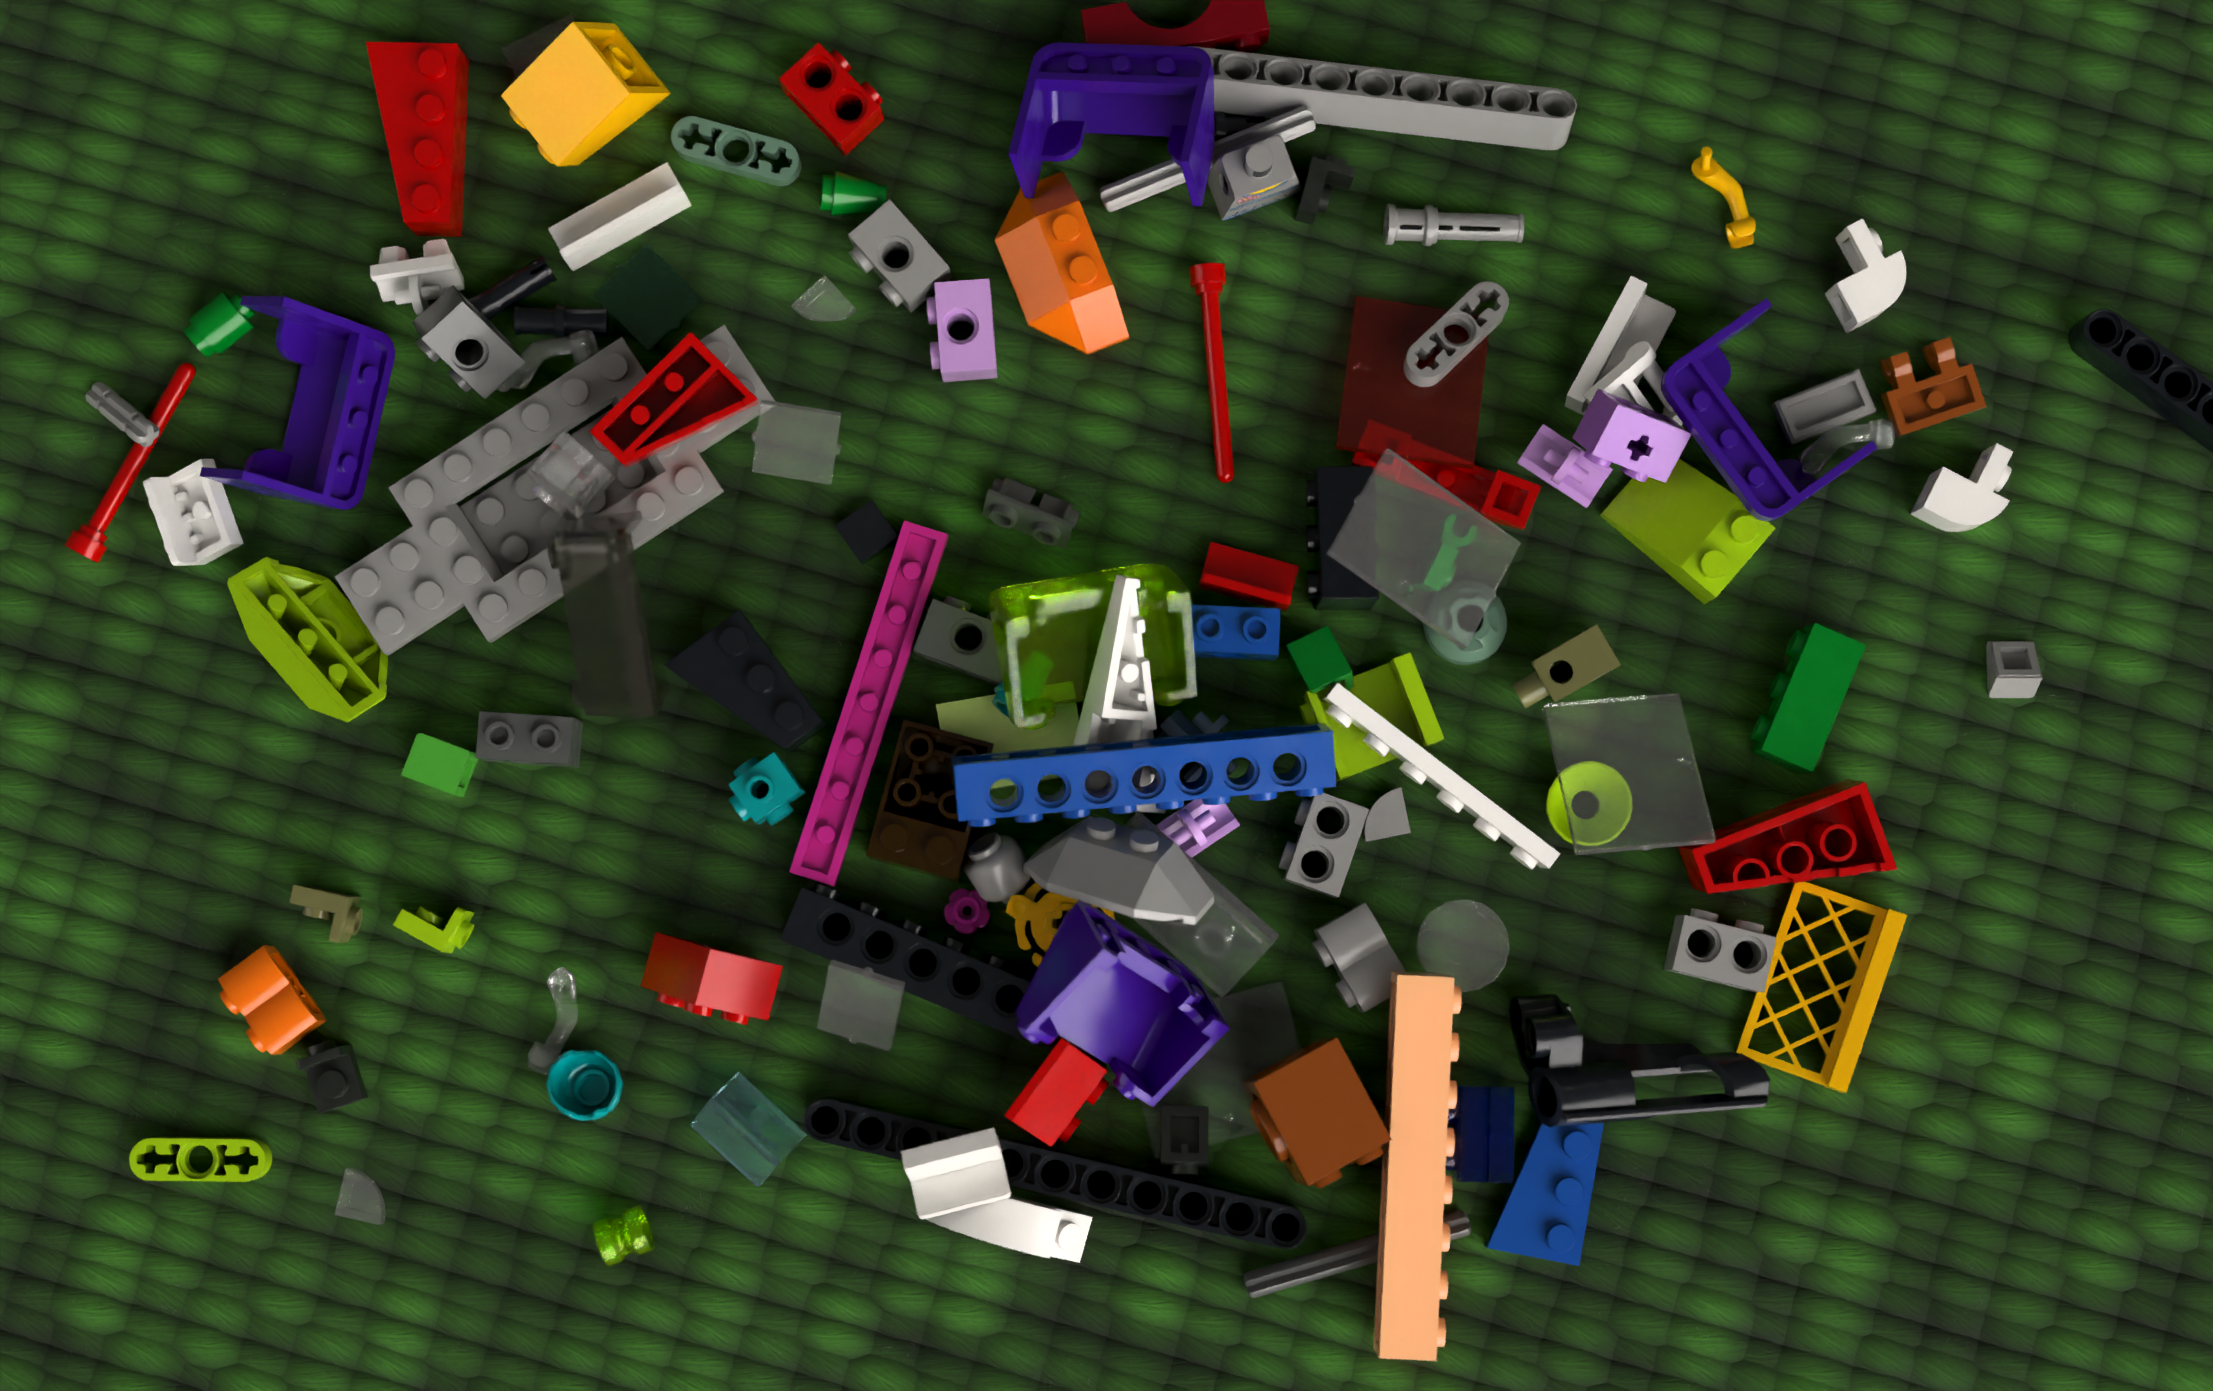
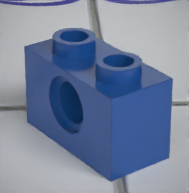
M1187 604L1184 657L1275 661L1279 655L1281 609Z

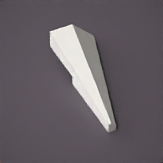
M1116 575L1073 746L1154 738L1153 730L1157 729L1150 665L1149 660L1144 657L1142 633L1146 631L1144 619L1139 616L1136 588H1140V580L1137 578ZM1151 766L1138 768L1133 774L1132 783L1137 786L1149 785L1155 779L1156 769ZM1103 770L1091 772L1085 780V787L1092 791L1103 789L1108 784L1109 774ZM1155 803L1137 805V811L1135 812L1165 813V809H1157Z

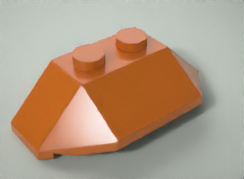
M1062 171L1038 180L1034 198H1025L1020 188L995 238V244L1027 325L1074 347L1086 355L1129 339L1113 283L1081 203L1065 173Z

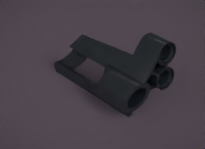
M1556 994L1514 996L1511 999L1509 1008L1510 1024L1520 1064L1529 1077L1528 1093L1531 1106L1537 1118L1548 1127L1624 1122L1648 1119L1657 1115L1766 1107L1770 1078L1755 1060L1743 1054L1734 1052L1702 1053L1691 1043L1583 1044V1033H1578L1576 1021L1571 1014V1006L1568 1003H1563ZM1714 1071L1720 1077L1725 1093L1635 1100L1633 1077Z

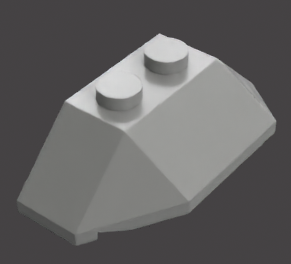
M1089 816L1047 841L1024 863L1023 872L1027 876H1032L1033 880L1046 891L1133 918L1158 921L1180 919V922L1183 924L1196 925L1214 903V894L1175 841L1158 837L1157 834L1151 831H1138L1117 825L1112 820L1103 817L1094 818Z

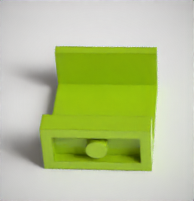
M1411 652L1393 658L1387 664L1353 676L1354 687L1348 691L1422 748L1439 743L1445 739ZM1331 686L1316 693L1307 691L1303 695L1306 704L1300 705L1299 708L1305 725L1325 723L1333 731L1336 782L1397 759L1390 752L1385 757L1381 756L1362 741L1366 736L1363 731L1352 723L1347 729L1325 712L1329 705L1321 699Z

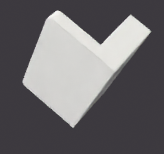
M994 1128L901 1151L904 1169L911 1182L916 1211L920 1219L951 1213L1011 1196L1001 1145Z

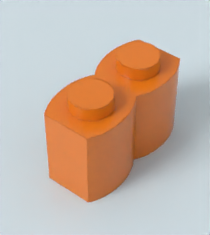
M263 945L218 978L223 988V991L219 993L223 1003L233 1014L241 1013L250 1026L246 1030V1034L252 1044L262 1053L267 1050L271 1055L282 1054L327 1021L314 999L300 984L291 967L274 946Z

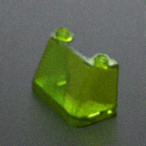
M1140 564L1007 586L996 589L989 594L990 616L1008 714L1015 728L1021 727L1026 730L1043 728L1047 725V721L1055 717L1056 705L1085 700L1116 575L1129 576L1140 580V588H1136L1139 616L1145 622L1146 632L1142 633L1144 657L1149 660L1155 703L1171 706L1181 703L1184 698L1197 696L1190 590L1171 568L1162 564Z

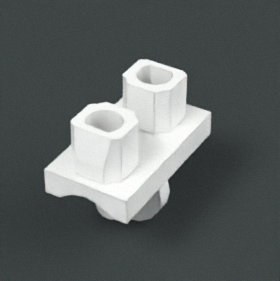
M445 239L427 241L423 245L424 257L409 259L405 248L399 246L382 248L379 264L370 265V276L372 281L376 282L383 302L395 300L397 305L412 303L415 313L421 315L428 308V300L438 299L452 285L458 290H464L463 275Z

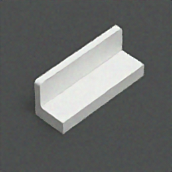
M666 162L549 227L548 230L559 247V252L571 270L575 271L692 205Z
M1630 276L1567 394L1565 407L1584 416L1589 404L1582 395L1622 362L1627 351L1636 343L1642 341L1649 342L1656 352L1675 317L1676 310L1645 295L1648 283ZM1642 373L1633 380L1636 386H1638L1643 377Z

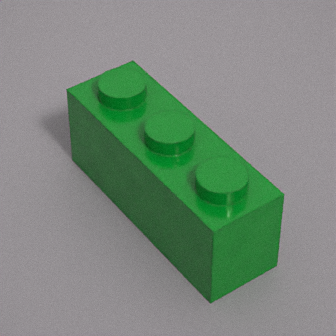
M1817 623L1804 627L1802 631L1796 630L1786 649V655L1791 657L1785 673L1779 672L1776 675L1769 689L1768 697L1772 698L1773 701L1767 716L1761 714L1752 729L1750 739L1756 742L1751 753L1800 775L1812 773L1866 644Z

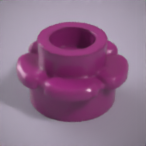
M961 888L950 895V902L944 908V916L948 924L955 926L957 932L972 934L976 928H983L987 924L990 917V910L986 906L988 902L979 896L976 889L968 891L965 888ZM969 906L972 909L970 915H964V907Z

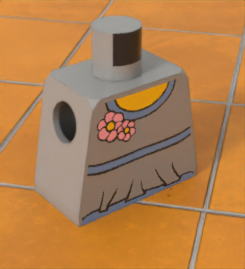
M1281 135L1267 138L1220 156L1211 169L1207 180L1222 221L1302 192V187ZM1224 182H1227L1228 191L1226 189Z

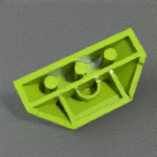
M264 557L228 579L227 585L248 639L309 709L345 722H350L385 699L387 694L388 655L383 653L354 606L328 577L298 567L279 564L278 560Z

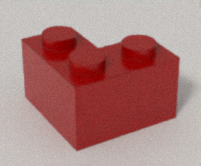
M655 932L640 987L658 992L656 999L658 1002L681 1007L685 1011L711 1017L713 1009L722 1010L720 1018L747 1025L749 1017L768 1021L783 966L695 941Z

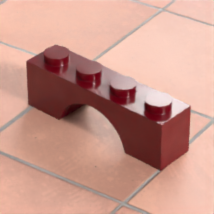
M1211 0L1205 12L1197 20L1189 25L1175 29L1157 28L1143 22L1132 12L1126 2L1081 10V28L1084 43L1195 46L1252 53L1262 47L1261 45L1268 43L1270 32L1264 0Z

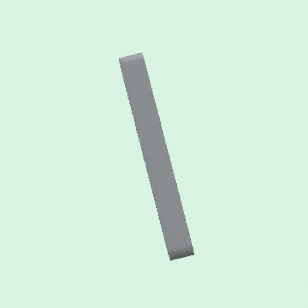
M1197 47L1204 50L1211 59L1214 71V112L1274 118L1299 107L1308 106L1316 124L1541 150H1557L1562 148L1567 142L1577 109L1575 98L1565 90Z

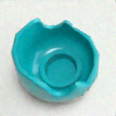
M569 1050L564 1052L550 1066L546 1081L549 1098L553 1105L562 1114L580 1121L597 1120L612 1112L620 1102L624 1084L618 1065L597 1050Z

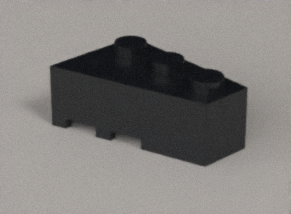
M1373 466L1317 467L1314 479L1306 480V507H1314V525H1307L1306 550L1307 553H1315V571H1307V598H1315V610H1370L1379 599V585H1374V561H1377V545H1374L1373 522H1375Z
M740 610L736 611L664 665L790 753L828 726L749 619Z

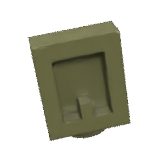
M293 885L289 903L304 906L303 915L330 920L332 913H335L329 941L337 943L349 942L351 935H356L360 929L363 909L358 907L360 902L359 896L310 885Z

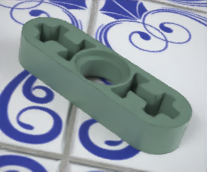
M695 116L680 119L674 125L671 132V141L676 152L682 159L688 162L775 186H786L793 183L801 172V161L797 150L792 144L783 140ZM694 130H698L701 139L715 143V156H710L712 151L709 145L695 143L692 149H688L685 140L682 139L683 135L691 136ZM718 134L719 136L715 142L714 135ZM734 140L744 141L749 146L748 156L738 163L730 162L724 157L726 145ZM758 146L763 147L761 152L765 158L777 160L780 153L786 154L787 161L791 164L790 168L782 167L780 173H774L772 164L760 159L758 160L759 168H753L758 159Z

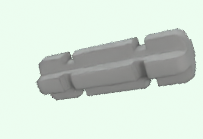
M96 382L92 385L91 390L86 392V401L95 409H98L103 416L120 430L125 431L136 443L143 447H149L153 444L154 439L159 437V427L150 420H147L141 412L125 399L119 397L109 386L102 382Z

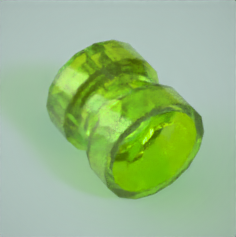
M639 1205L625 1210L622 1217L617 1219L606 1217L593 1222L595 1240L602 1259L607 1266L622 1262L627 1254L635 1252L641 1255L654 1250L652 1231L647 1217Z

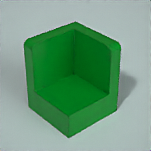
M1329 626L1323 627L1286 645L1289 663L1297 677L1301 675L1310 693H1316L1339 681L1347 690L1354 687L1353 672Z

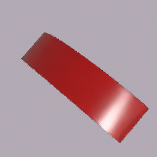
M1368 421L1351 462L1354 466H1373L1374 476L1423 498L1478 518L1524 530L1541 489L1540 485L1506 472L1497 470L1494 473L1413 442L1411 436Z

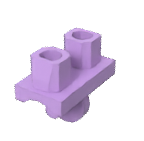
M1544 424L1541 425L1517 461V464L1585 508L1589 506L1613 470L1610 467L1605 468L1591 462L1584 457L1586 451Z
M1202 799L1191 801L1148 831L1154 832L1158 837L1175 841L1189 860L1239 827L1240 824L1226 804L1205 805L1202 803Z

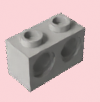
M1326 793L1312 796L1311 800L1303 797L1294 820V824L1301 826L1296 843L1287 841L1278 866L1286 870L1283 880L1332 898H1338L1369 809ZM1330 808L1340 815L1341 827L1337 833L1326 834L1319 829L1316 820L1320 810ZM1317 852L1325 859L1326 870L1320 878H1310L1303 872L1301 861L1306 853Z
M1692 908L1689 916H1675L1663 970L1747 991H1765L1776 937L1763 934V925L1736 920L1735 927L1717 923L1718 914ZM1696 930L1702 932L1708 941L1707 950L1700 957L1693 955L1688 948V938ZM1742 941L1747 943L1753 952L1752 961L1745 968L1737 965L1733 956L1735 947Z

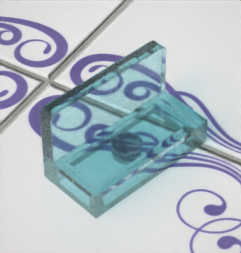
M737 1072L711 1097L691 1123L692 1128L756 1187H760L776 1167L807 1135L740 1072Z

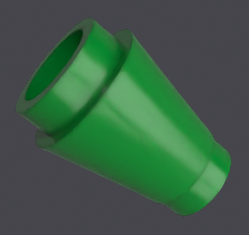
M836 170L834 175L823 173L819 210L830 211V216L874 213L886 202L887 187Z

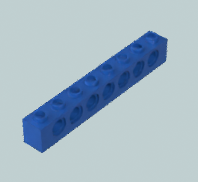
M1325 723L952 756L958 821H967L968 826L971 827L994 825L996 818L1015 816L1016 822H1036L1043 819V814L1062 812V817L1081 818L1089 816L1090 809L1109 808V813L1125 814L1137 811V805L1154 803L1157 809H1177L1184 806V801L1202 799V803L1205 805H1221L1229 803L1231 801L1230 796L1249 795V799L1254 801H1265L1277 798V792L1294 790L1297 796H1317L1323 794V788L1336 787L1333 731ZM1283 753L1294 754L1295 763L1290 771L1283 774L1274 772L1273 764L1279 755ZM1238 757L1248 759L1249 767L1243 776L1238 778L1227 776L1226 769L1231 760ZM1195 761L1202 764V773L1197 780L1184 782L1179 779L1180 770L1186 763ZM1142 766H1151L1156 769L1155 779L1147 786H1137L1132 783L1134 772ZM1096 770L1107 772L1109 774V781L1103 789L1092 791L1085 787V780L1091 772ZM1053 774L1063 779L1060 790L1055 794L1044 795L1037 790L1039 781L1046 775ZM1009 779L1016 784L1014 793L1006 799L994 798L990 794V788L997 780Z

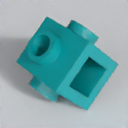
M775 752L760 762L757 757H753L743 763L733 772L736 779L728 784L735 794L729 798V801L744 822L752 818L759 825L768 821L770 826L784 819L793 811L790 803L806 793L782 758ZM764 784H768V794L760 799L758 797L759 788Z

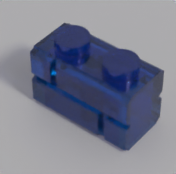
M1457 1084L1455 1109H1448V1123H1453L1455 1147L1453 1156H1446L1445 1170H1452V1179L1459 1182L1514 1183L1515 1087Z

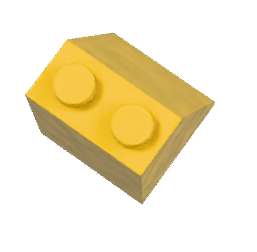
M572 22L501 94V97L510 107L509 113L513 120L522 128L527 129L539 143L537 145L538 151L548 162L556 166H575L581 164L658 105L670 92L615 23Z

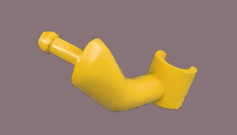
M1710 147L1702 148L1701 157L1693 161L1691 169L1697 179L1721 193L1727 201L1734 222L1726 224V236L1730 247L1738 249L1752 245L1754 243L1753 233L1755 232L1756 223L1754 218L1749 216L1741 186L1715 159L1711 158L1712 149Z

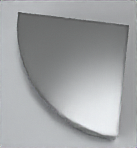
M1401 787L1384 794L1373 804L1363 827L1364 842L1411 833Z

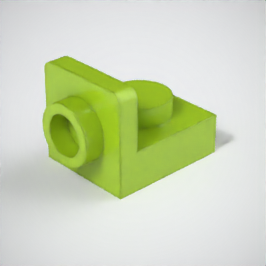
M420 906L417 912L402 909L393 925L441 952L452 953L455 947L461 949L469 939L474 929V924L470 923L474 912L458 906L444 928L441 925L445 918Z

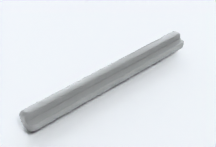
M1302 106L1215 141L1210 171L1217 159L1226 153L1276 135H1281L1285 143L1314 131L1316 124L1311 110L1308 106ZM1170 159L1101 187L1100 196L1105 208L1109 212H1113L1186 181L1182 167Z

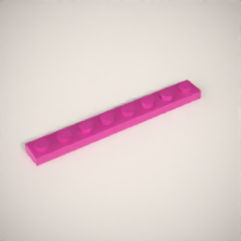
M908 521L903 522L789 871L790 873L834 887L836 886L949 538L946 533Z

